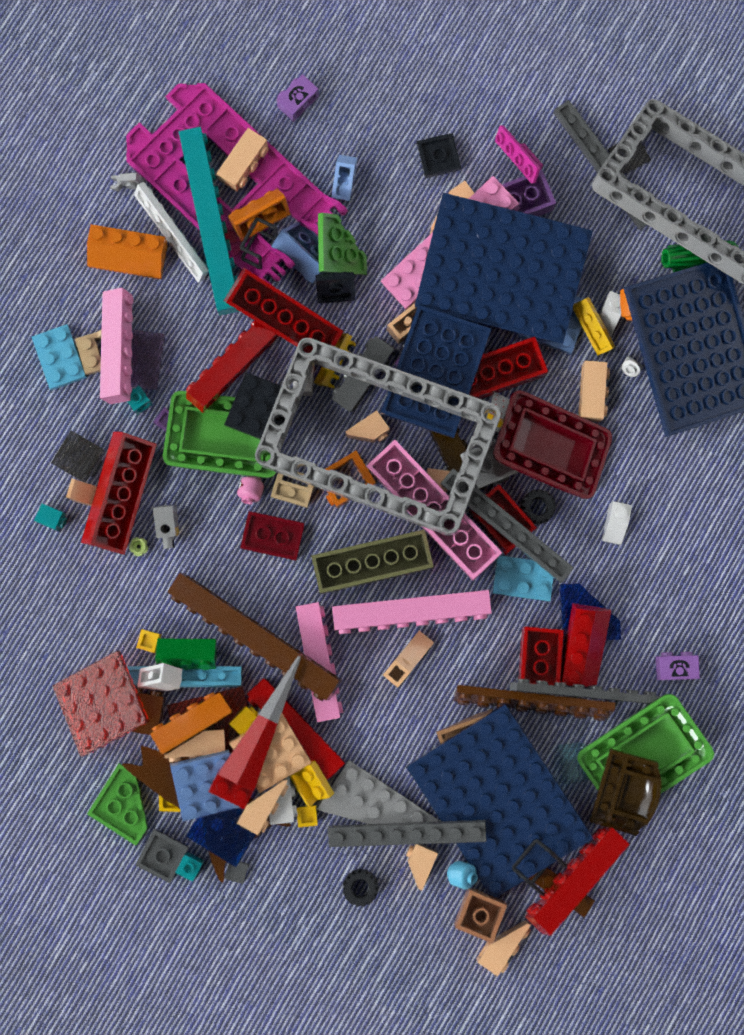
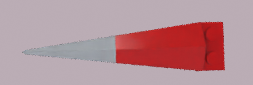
M300 656L295 659L260 713L217 772L208 790L209 793L245 809L255 790L299 665Z

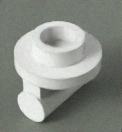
M629 355L622 364L623 372L630 377L637 376L644 367Z

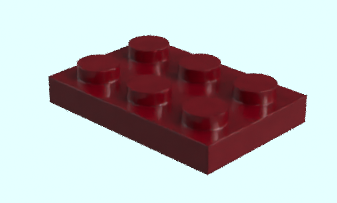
M248 511L240 549L297 561L305 523Z

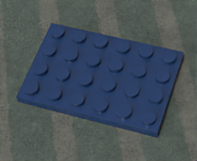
M418 305L396 369L469 395L491 328ZM420 385L412 387V391L415 393L422 390ZM388 391L381 410L383 415L451 438L455 437L461 419L460 416ZM451 398L448 403L451 406H456L459 404V401L456 398Z

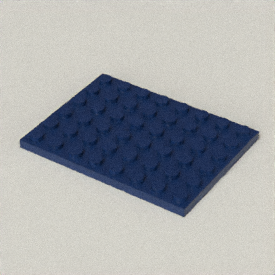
M443 193L414 307L421 305L460 319L563 344L593 230Z
M704 263L624 287L665 437L744 412V318L733 278L710 263Z
M506 703L406 766L441 821L485 820L486 842L456 844L468 863L475 867L477 876L489 895L494 898L524 881L512 870V866L534 839H539L560 858L593 839L587 826ZM536 843L516 868L529 878L557 860Z

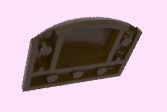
M610 748L590 822L637 836L640 833L638 830L648 825L659 803L661 776L658 762Z

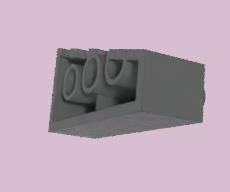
M375 336L367 341L365 345L367 349L363 354L360 353L359 356L388 366L390 355L393 354L395 356L398 350L382 338ZM344 375L343 379L345 380L341 386L337 385L334 389L332 400L347 411L354 412L368 393L367 388L372 387V384Z

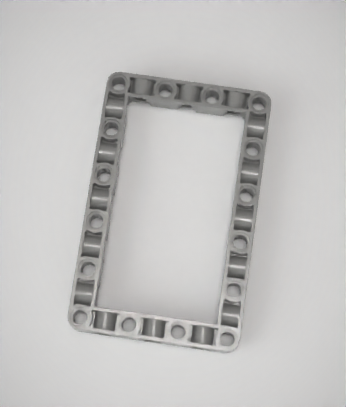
M656 99L648 100L598 171L592 182L593 190L744 285L743 250L735 245L732 246L721 239V236L703 225H698L687 218V215L669 204L666 205L647 190L621 177L622 172L652 129L743 186L744 153Z
M303 338L298 343L257 447L255 458L260 466L441 534L451 536L459 530L498 426L501 412L498 406L312 338ZM306 346L313 347L310 353H305L303 350ZM342 359L349 360L347 366H341L339 362ZM314 364L477 422L444 511H436L421 502L407 497L401 498L383 488L369 483L363 484L354 480L353 477L331 469L330 471L318 467L315 463L296 456L290 457L280 452ZM378 372L386 374L385 378L381 380L375 376ZM292 382H299V386L296 389L289 388ZM420 385L422 390L415 393L412 391V387ZM451 398H456L459 404L451 406L448 401ZM488 411H492L496 414V417L488 419L485 414ZM284 417L285 422L282 425H276L277 418ZM479 447L483 453L480 456H475L471 450ZM264 453L271 454V458L268 461H262L261 458ZM301 466L307 467V472L304 475L297 473ZM336 480H343V487L339 489L334 487ZM466 484L469 490L461 493L458 490V486ZM373 493L381 495V499L378 502L370 500V496ZM413 506L418 509L415 516L407 514L409 507ZM452 520L455 523V527L447 530L444 527L445 521Z

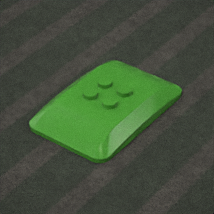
M177 391L172 395L163 450V460L167 465L260 478H271L276 474V472L260 466L255 458L260 442L259 439L224 425L235 397L220 396L202 413L186 399V391ZM264 453L261 458L262 461H268L271 458V454Z
M666 694L587 745L577 756L580 766L597 790L599 789L610 748L657 761L661 776V793L709 763L714 757V751L675 695Z

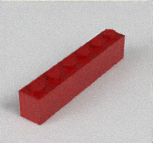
M254 320L251 328L248 331L244 330L239 335V340L235 344L231 343L226 348V353L222 357L218 356L213 361V366L209 370L206 368L199 376L200 379L196 383L193 381L186 388V399L204 413L279 335Z
M263 678L247 693L249 696L247 700L254 708L258 706L262 710L275 691V688L266 678ZM286 700L282 710L284 717L310 761H316L323 775L328 780L345 762Z

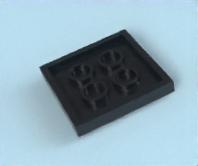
M246 372L224 425L261 440L281 385ZM277 418L276 425H282L285 422V418Z

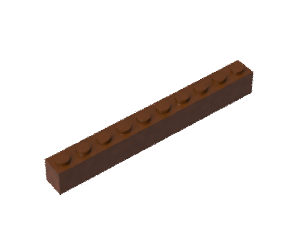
M179 573L167 591L172 595L171 599L179 604L182 602L187 605L186 609L195 615L198 613L203 616L202 620L207 624H215L219 627L218 631L226 636L228 634L234 637L233 641L242 647L245 645L250 648L249 652L258 658L261 656L266 659L265 663L272 668L278 667L281 669L283 676H285L295 659L300 656L301 659L294 679L298 681L297 685L304 690L310 689L313 691V696L321 701H324V699L326 701L330 700L343 681L187 574Z

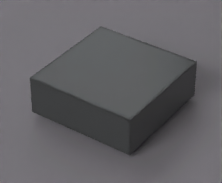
M230 859L224 879L243 884L249 864Z

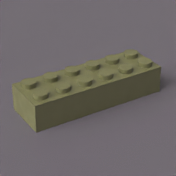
M425 529L311 555L320 595L433 569L434 567Z

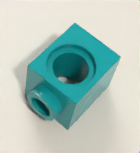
M139 385L132 389L130 401L127 402L133 411L139 415L153 404Z
M41 503L34 521L60 531V528L63 529L67 522V518H65L67 514Z
M186 852L175 873L193 882L205 860Z

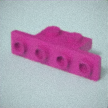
M500 125L495 142L530 183H536L543 164L525 143L519 144L506 127Z

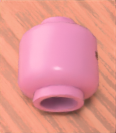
M247 476L240 480L237 495L242 499L243 503L251 505L253 502L260 501L264 490L261 478Z

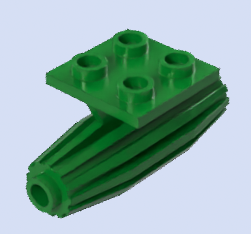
M726 241L732 246L735 245L738 247V245H736L734 241ZM679 244L669 245L661 252L662 265L664 268H671L673 273L708 263Z

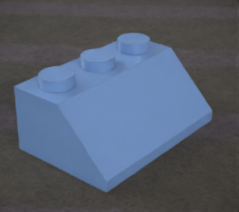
M299 222L280 231L271 247L286 254L295 263L293 268L299 271L307 281L312 284L315 283V275L326 273L319 272L318 235L303 227Z

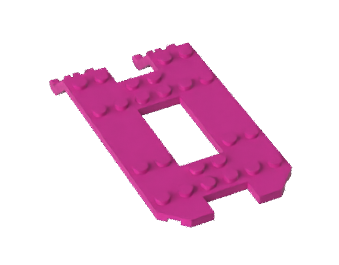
M184 83L175 86L165 96L166 100L177 111L153 135L140 122L126 135V161L200 231L186 165L181 162L184 159L178 131L201 127L202 133H206L207 138L226 156H229L247 128L257 134L259 133L205 83H197V85H187ZM267 141L269 148L267 154L259 159L256 170L248 175L257 185L233 209L220 197L217 198V202L222 204L224 215H221V220L226 222L228 233L224 234L226 240L229 239L232 251H228L229 257H233L234 263L239 269L243 270L245 268L271 284L265 279L268 275L276 282L281 280L273 270H276L283 277L286 275V271L278 266L281 262H284L289 269H292L295 263L286 254L272 248L261 237V233L257 234L249 250L262 256V269L242 261L241 256L244 252L240 249L242 242L228 218L234 210L241 209L248 205L250 201L263 197L268 191L279 189L286 197L291 216L303 227L315 232L317 235L319 213L333 214L331 211L336 209L343 216L348 210L339 201L323 194ZM251 237L247 240L244 246L245 248L247 247ZM248 253L246 254V259L259 265L258 258Z

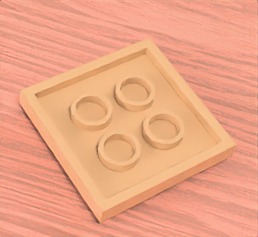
M281 713L256 784L259 793L311 763L283 713ZM245 733L230 741L233 750Z

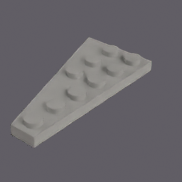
M348 760L331 786L334 794L330 798L323 799L317 810L367 824L440 822L439 819L350 760Z

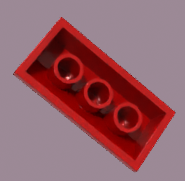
M572 604L561 661V683L571 686L579 684L584 685V687L597 685L611 609Z

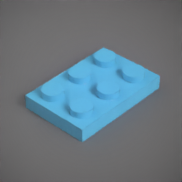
M68 324L32 336L51 391L87 378Z
M507 556L497 558L492 594L550 602L553 577L533 560Z

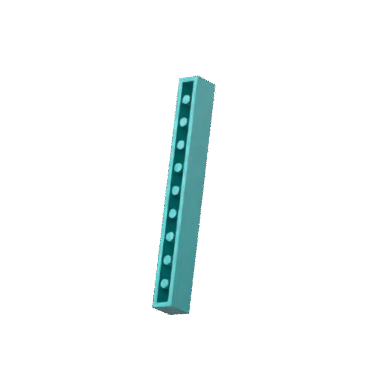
M201 127L178 131L217 312L219 316L240 312L224 301L238 277L237 275L234 276L232 271L236 267L233 257H229L228 251H232L230 240H226L224 234L228 233L226 222L221 220V215H224L222 204L217 202L220 194L218 186H214L213 180L216 179L214 168L210 169L209 162H212L210 150L206 151L205 145L208 144L207 135L202 133Z

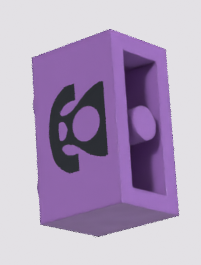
M302 74L291 82L290 87L286 91L283 90L277 96V106L294 122L319 97V89Z
M673 652L661 653V656L656 657L657 680L700 679L699 655L692 656V652H680L681 656H673Z

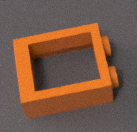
M357 451L325 468L328 471L330 469L335 471L352 460L364 479L365 484L369 483L376 486L374 478ZM326 491L328 493L326 498L331 506L335 505L336 508H339L351 501L344 497L338 500L335 494Z

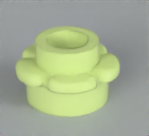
M134 538L129 545L130 551L135 556H142L143 553L145 554L148 551L147 541L144 538Z

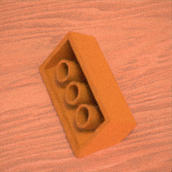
M91 224L87 240V267L161 279L168 242L164 236Z
M214 692L204 697L205 701L198 705L195 702L187 707L188 712L183 715L179 712L170 717L171 722L166 725L160 723L152 728L153 732L150 735L162 755L232 713L220 693L216 695Z

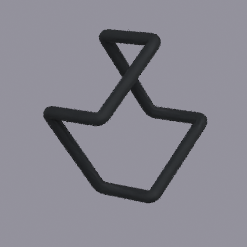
M257 217L254 219L240 245V249L244 251L241 260L258 269H262V256L249 250L257 234L251 237L246 248L244 246L258 221L274 229V236L263 230L259 232L273 240L278 236V227ZM248 253L258 258L259 265L246 259V254Z
M534 839L513 864L512 870L541 896H544L545 893L534 883L547 867L539 871L532 880H529L516 867L536 843L553 856L564 868H567L568 865L539 839Z

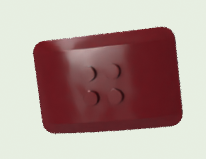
M518 390L511 395L493 448V457L499 463L540 482L582 499H589L596 492L611 445L612 434L603 426L528 392Z

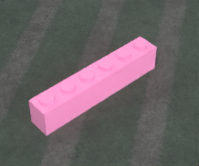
M124 288L104 291L102 297L100 399L109 404L130 401L132 392L131 340L133 338V297Z
M319 602L296 606L304 654L336 675L334 663L330 664L329 656L333 655L331 644L326 642V637L329 636L328 627L323 625L322 618L325 617L324 606H320ZM339 687L332 698L327 701L325 699L324 701L317 699L313 696L314 692L311 691L317 722L340 718V713H343L342 702L337 701L336 694H340Z

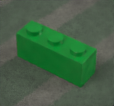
M157 638L156 664L165 663L183 670L216 669L217 642L216 639Z

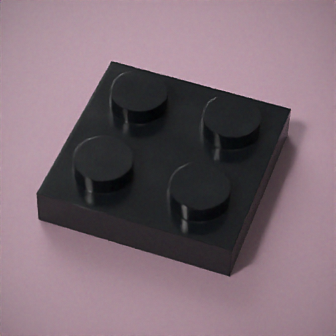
M453 133L416 142L425 178L461 171Z
M354 272L315 275L318 304L356 301Z

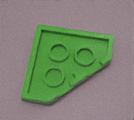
M319 213V272H354V275H367V256L363 250H359L355 244L356 240L350 231L345 230L340 223L342 221L337 214Z
M119 763L87 815L137 846L148 829L139 782L135 776Z

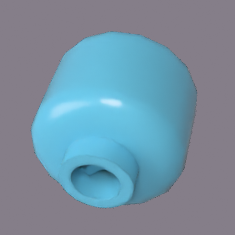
M456 861L449 866L447 871L449 882L455 887L466 890L477 882V872L472 864Z

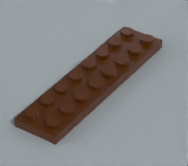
M457 685L453 699L459 705L473 703L482 708H487L489 705L499 708L506 703L508 708H516V711L527 712L528 710H534L537 714L552 712L556 716H566V714H569L579 719H584L587 716L593 717L597 721L608 719L615 711L614 702Z

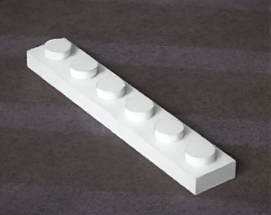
M144 182L138 184L134 196L198 283L203 281L208 273L205 262L199 258L194 247L188 243L185 235L180 232L174 220L164 210L163 205L155 198L153 191Z

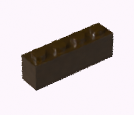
M459 427L454 438L429 430L448 471L454 469L459 472L463 463L460 454L466 452L468 447L465 440H461L458 435L460 433Z

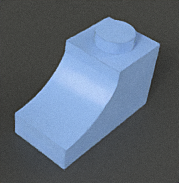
M345 155L338 156L331 198L350 201L358 158Z

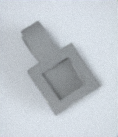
M137 173L120 174V176L113 175L111 179L117 181L114 186L111 185L110 188L114 191H120L126 186L128 189L135 190L138 184L145 183V179Z

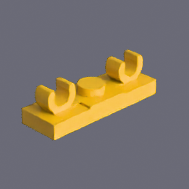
M589 296L574 303L573 311L597 356L615 347L613 340Z
M343 333L334 347L348 351V345L355 347L356 343L350 341L351 335ZM321 367L314 383L318 386L335 388L330 381L332 378L339 380V376L334 374L335 371Z

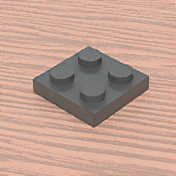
M154 829L135 865L171 883L189 846Z

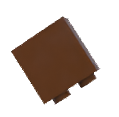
M131 687V690H125L118 730L150 735L153 732L152 728L162 723L167 697L161 696L162 692L150 690V694L142 693L143 689Z

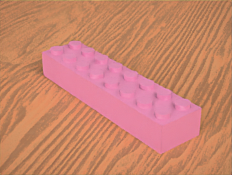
M494 176L469 198L514 211L520 209L517 200ZM433 232L380 281L405 310L416 302Z
M396 440L390 443L367 465V469L391 494L421 502L436 511L441 512L446 508L449 496ZM412 506L407 511L411 516H415L418 509ZM466 514L463 516L457 533L451 536L423 527L473 581L502 555V552ZM447 520L444 523V527L447 530H451L455 527V523L452 520Z
M489 590L332 606L334 630L339 631V634H349L352 629H358L359 632H368L371 627H378V630L390 629V625H397V628L409 627V623H416V626H425L429 624L428 621L444 624L448 622V619H455V622L468 620L467 617H474V620L486 619L487 615L491 614Z

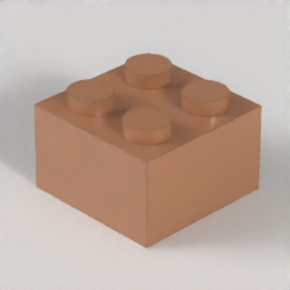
M469 888L463 898L454 926L456 929L493 943L507 904L501 899L494 898L474 888Z

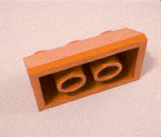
M279 189L266 192L263 197L257 200L250 201L245 207L234 210L228 218L241 242H243L255 218L259 217L271 224H275L291 214L286 197ZM258 221L250 237L269 226Z

